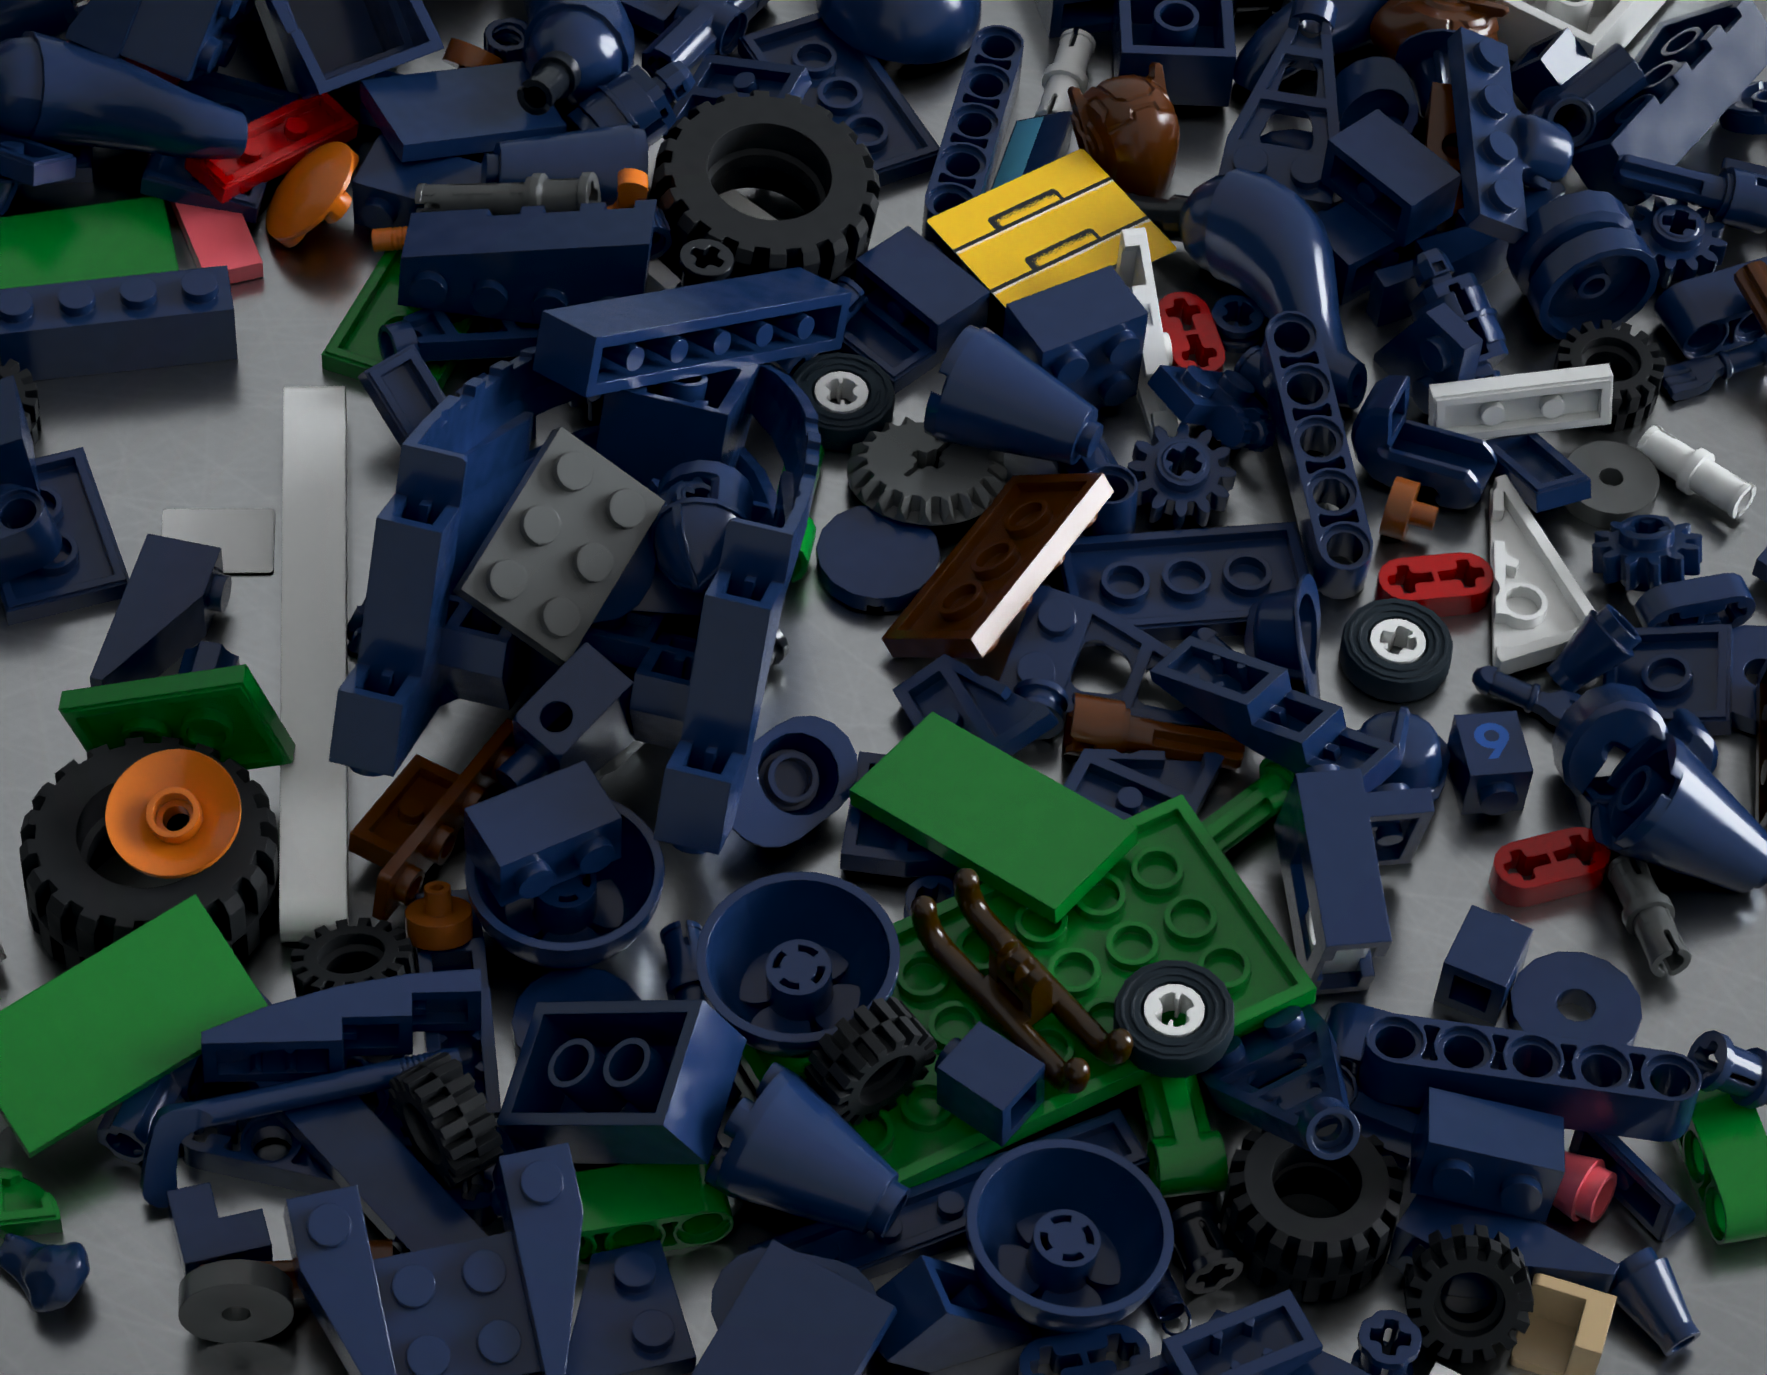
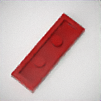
M327 92L303 100L301 97L248 123L247 145L240 158H186L184 168L212 192L211 194L223 204L238 194H244L252 190V187L262 182L266 183L290 171L303 157L326 143L335 141L347 143L357 138L359 122Z

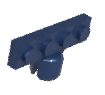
M1460 27L1447 39L1466 227L1515 244L1528 233L1523 186L1534 191H1548L1552 184L1548 180L1556 182L1565 177L1574 155L1573 139L1567 129L1561 124L1535 114H1523L1516 107L1513 99L1507 44Z

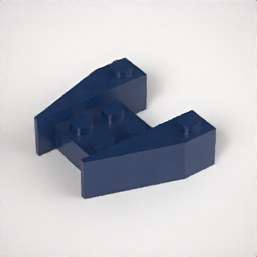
M569 1142L498 1157L492 1175L505 1233L378 1259L372 1258L357 1185L286 1199L283 1218L297 1286L349 1375H566L584 1214Z

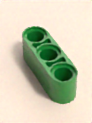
M1716 1089L1710 1092L1700 1090L1688 1131L1681 1138L1676 1139L1709 1231L1717 1244L1766 1238L1767 1135L1757 1109H1748L1734 1103L1730 1094Z
M711 1155L708 1164H623L575 1172L584 1210L578 1266L590 1264L592 1254L659 1239L663 1251L666 1252L702 1246L724 1238L732 1231L734 1226L728 1196L704 1182L706 1173L715 1157Z

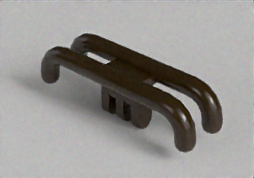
M971 868L959 869L953 877V889L959 909L967 923L989 947V974L986 976L949 938L938 918L937 905L934 899L930 896L921 895L912 901L910 906L912 925L925 951L1006 1039L1045 1064V1080L1052 1087L1065 1094L1082 1092L1090 1078V1067L1086 1060L1079 1057L1071 1058L1067 1062L1064 1061L1032 1027V1025L1050 1013L1097 1060L1108 1065H1119L1129 1059L1133 1049V1038L1130 1032L1117 1028L1108 1033L990 909L981 892L979 877L976 871Z

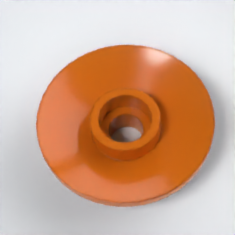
M187 749L162 750L136 761L118 778L106 804V830L117 854L133 869L156 878L175 879L187 877L212 866L230 848L238 833L241 822V799L230 774L213 758ZM176 814H186L189 816L188 824L177 831L167 829V823L172 816Z

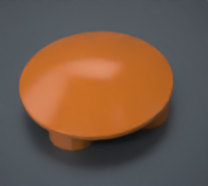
M335 141L326 143L303 157L286 174L270 201L266 213V229L268 233L284 247L291 248L297 245L307 232L315 228L323 220L332 224L341 219L352 202V197L346 192V189L351 181L353 171L359 162L357 153L347 144Z

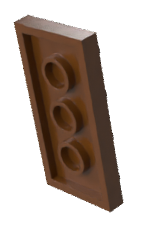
M1104 473L1013 475L994 498L993 503L977 519L881 638L892 657L939 658L946 654L952 658L976 659L983 658L986 654L990 653L998 645L1000 635L1015 616L1031 603L1034 592L1050 572L1063 563L1066 556L1065 553L1080 534L1096 521L1099 510L1114 493Z

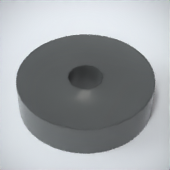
M1605 440L1583 444L1569 454L1567 459L1591 479V498L1565 505L1568 511L1576 518L1594 527L1610 529V522L1612 521L1622 522L1629 517L1648 515L1652 512L1659 490L1660 479L1652 461L1641 451L1624 443Z
M231 1259L208 1263L189 1272L179 1284V1321L188 1332L205 1340L219 1343L263 1340L283 1331L291 1323L294 1316V1286L291 1278L281 1269L264 1262Z

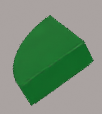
M0 1167V1239H3L7 1233L19 1236H32L63 1232L60 1211L54 1196L36 1183L24 1178L22 1172Z

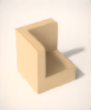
M1536 1273L1531 1284L1534 1307L1533 1312H1528L1530 1325L1525 1334L1517 1331V1344L1512 1349L1509 1360L1510 1364L1539 1375H1595L1603 1352L1617 1296L1542 1273Z

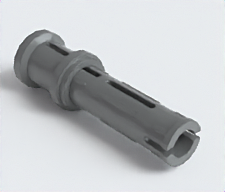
M582 172L580 178L549 179L545 173H533L532 176L526 178L525 182L419 183L415 191V204H424V208H417L416 213L489 209L493 216L519 213L523 206L542 205L545 206L546 213L580 211L581 203L601 202L600 185L595 172Z

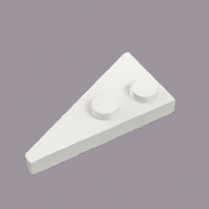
M1145 227L1121 230L1116 272L1148 312L1137 397L1150 440H1152L1154 427L1158 425L1167 431L1169 437H1174L1179 426L1177 417L1147 384L1160 365L1172 366L1173 362L1171 339L1167 332H1163L1147 232Z
M1505 474L1495 477L1493 487L1489 491L1490 567L1493 570L1494 578L1491 588L1493 666L1498 667L1497 671L1508 675L1556 660L1590 610L1595 611V609Z

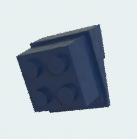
M90 0L69 26L65 38L114 59L129 58L183 81H189L210 74L213 71L216 72L219 66L225 68L229 64L239 41V36L233 34L240 14L247 15L256 0Z
M422 0L255 1V6L289 92L301 94L303 100L444 49L441 38Z

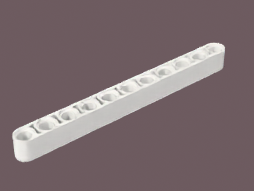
M346 386L283 388L281 722L296 746L293 763L280 765L279 921L281 943L299 942L305 935L316 939L315 929L325 925L330 931L337 929L335 921L347 919L349 926L348 766L329 762L337 693L348 676Z

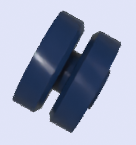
M1584 190L1570 193L1541 206L1527 218L1528 233L1515 244L1509 243L1506 261L1513 278L1521 292L1527 296L1531 309L1542 329L1559 340H1565L1567 332L1573 327L1580 332L1582 323L1592 321L1595 329H1599L1601 320H1612V329L1621 326L1622 322L1626 323L1642 310L1653 295L1660 274L1653 254L1644 239L1637 235L1634 223L1622 202L1610 193L1603 191Z

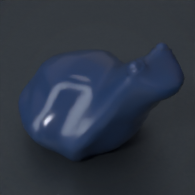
M7 1233L0 1246V1266L18 1282L32 1308L40 1313L53 1312L68 1305L90 1272L87 1251L78 1242H70L63 1245H47L23 1236Z

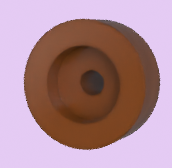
M451 38L442 58L444 62L457 69L504 63V60L498 56L456 38Z
M1396 476L1385 506L1379 535L1404 541L1410 525L1433 530L1439 507L1417 501L1421 486L1420 482Z
M433 881L427 883L424 886V897L410 903L405 909L406 938L410 937L414 947L430 951L450 950L463 946L473 937L471 904L462 898L451 896V885L447 882Z

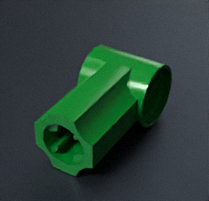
M1153 1074L1149 1079L1137 1086L1138 1097L1149 1137L1147 1143V1156L1150 1159L1149 1178L1161 1192L1163 1198L1225 1191L1228 1179L1225 1146L1220 1132L1210 1130L1197 1075L1186 1078L1159 1077Z

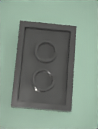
M563 427L553 429L457 583L453 593L556 665H563L576 651L666 501Z

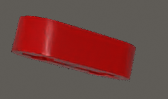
M1173 292L1160 299L1158 304L1163 332L1169 334L1172 343V366L1187 368L1190 365L1197 366L1194 360H1188L1189 355L1195 354L1200 366L1199 368L1224 372L1226 361L1225 349L1206 302L1199 296L1189 292ZM1179 318H1182V321L1185 325H1191L1190 330L1184 331L1182 322Z
M1463 552L1402 557L1389 560L1381 567L1378 573L1374 600L1397 598L1414 601L1434 611L1438 617L1476 613L1484 608L1489 600L1494 580L1493 570L1489 563L1480 556ZM1457 579H1462V580H1464V583H1465V585H1466L1467 587H1464L1462 581H1461V580H1457ZM1399 585H1404L1405 590L1409 593H1404L1402 587Z
M1569 827L1510 842L1502 846L1495 853L1488 881L1490 890L1498 900L1514 907H1530L1585 893L1597 888L1604 880L1611 851L1596 842L1592 829L1585 827ZM1569 854H1575L1577 857L1567 859ZM1590 860V865H1583L1581 861ZM1516 868L1518 873L1508 874L1509 869ZM1532 875L1530 880H1524L1522 877Z

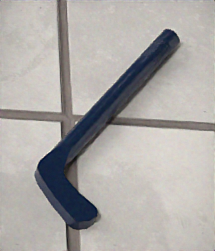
M458 1047L440 1049L434 1052L412 1055L411 1057L407 1056L405 1058L388 1060L199 1101L168 1104L159 1108L152 1119L144 1151L140 1180L143 1198L157 1208H168L167 1191L178 1189L176 1170L179 1145L191 1133L216 1125L390 1089V1079L439 1052L449 1053L452 1060L456 1058L462 1064Z

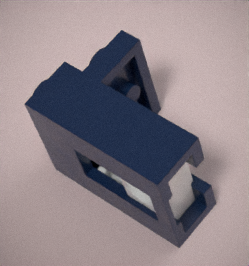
M1334 764L1315 765L1305 769L1302 773L1295 774L1275 822L1274 829L1297 960L1317 987L1316 995L1369 989L1375 977L1372 957L1385 956L1392 943L1379 866L1411 862L1435 813L1431 787L1409 789V786L1404 783H1389L1378 786L1371 792H1365L1361 768L1340 770V767Z

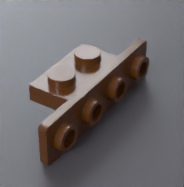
M507 718L460 775L416 754L350 832L348 851L383 867L377 877L372 917L387 921L400 904L408 906L413 902L421 889L425 873L433 863L442 865L451 854L458 833L464 827V808L489 799L490 793L498 784H501L496 777L495 770L515 753L511 719Z

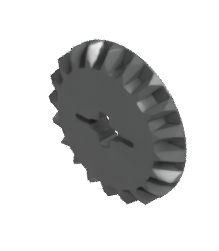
M905 417L901 425L897 426L886 422L882 432L869 431L863 442L853 444L851 457L848 459L847 478L851 490L856 497L873 511L893 520L932 526L955 524L981 515L993 503L994 498L1006 485L1007 468H1005L1004 453L939 441L937 438L925 433L924 422L916 423L910 418Z

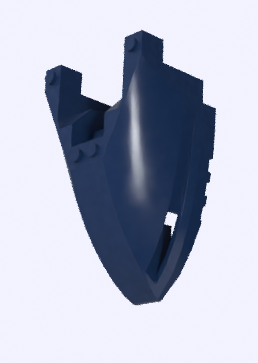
M536 346L521 350L520 355L510 362L501 360L493 364L489 368V374L483 379L473 377L463 385V392L460 397L448 395L421 421L402 443L396 492L376 518L358 661L338 689L329 762L349 766L353 772L363 776L376 777L387 775L393 777L440 706L457 699H464L510 710L525 685L541 688L562 666L553 663L453 593L457 583L542 447L541 445L529 451L534 417L551 408L583 397L532 370ZM767 363L752 364L737 369L604 394L600 425L583 428L571 433L646 488L653 478L661 480L667 471L681 463L707 460L721 462L736 468L749 480L754 492L752 521L734 517L727 523L720 567L704 595L701 616L631 610L619 619L591 624L576 649L577 651L585 642L589 643L634 682L629 711L635 740L674 749L664 771L653 839L671 843L676 849L689 854H704L708 852L719 855L734 825L757 729L783 602L805 535L819 465L821 434L818 432L817 412L805 392L789 375ZM752 416L772 437L786 471H783L780 476L777 494L764 468L744 447ZM699 476L705 484L711 486V481L708 478ZM695 477L683 479V482L693 481Z

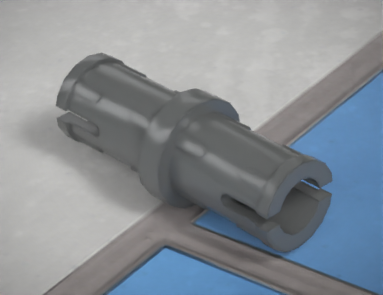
M1622 854L1610 862L1606 868V876L1624 909L1621 919L1629 934L1636 936L1640 942L1652 973L1658 977H1664L1665 970L1661 963L1663 960L1669 976H1674L1688 967L1692 957L1673 922L1675 917L1674 906L1669 897L1661 893L1650 874L1647 862L1632 858L1636 867L1634 870L1629 856Z

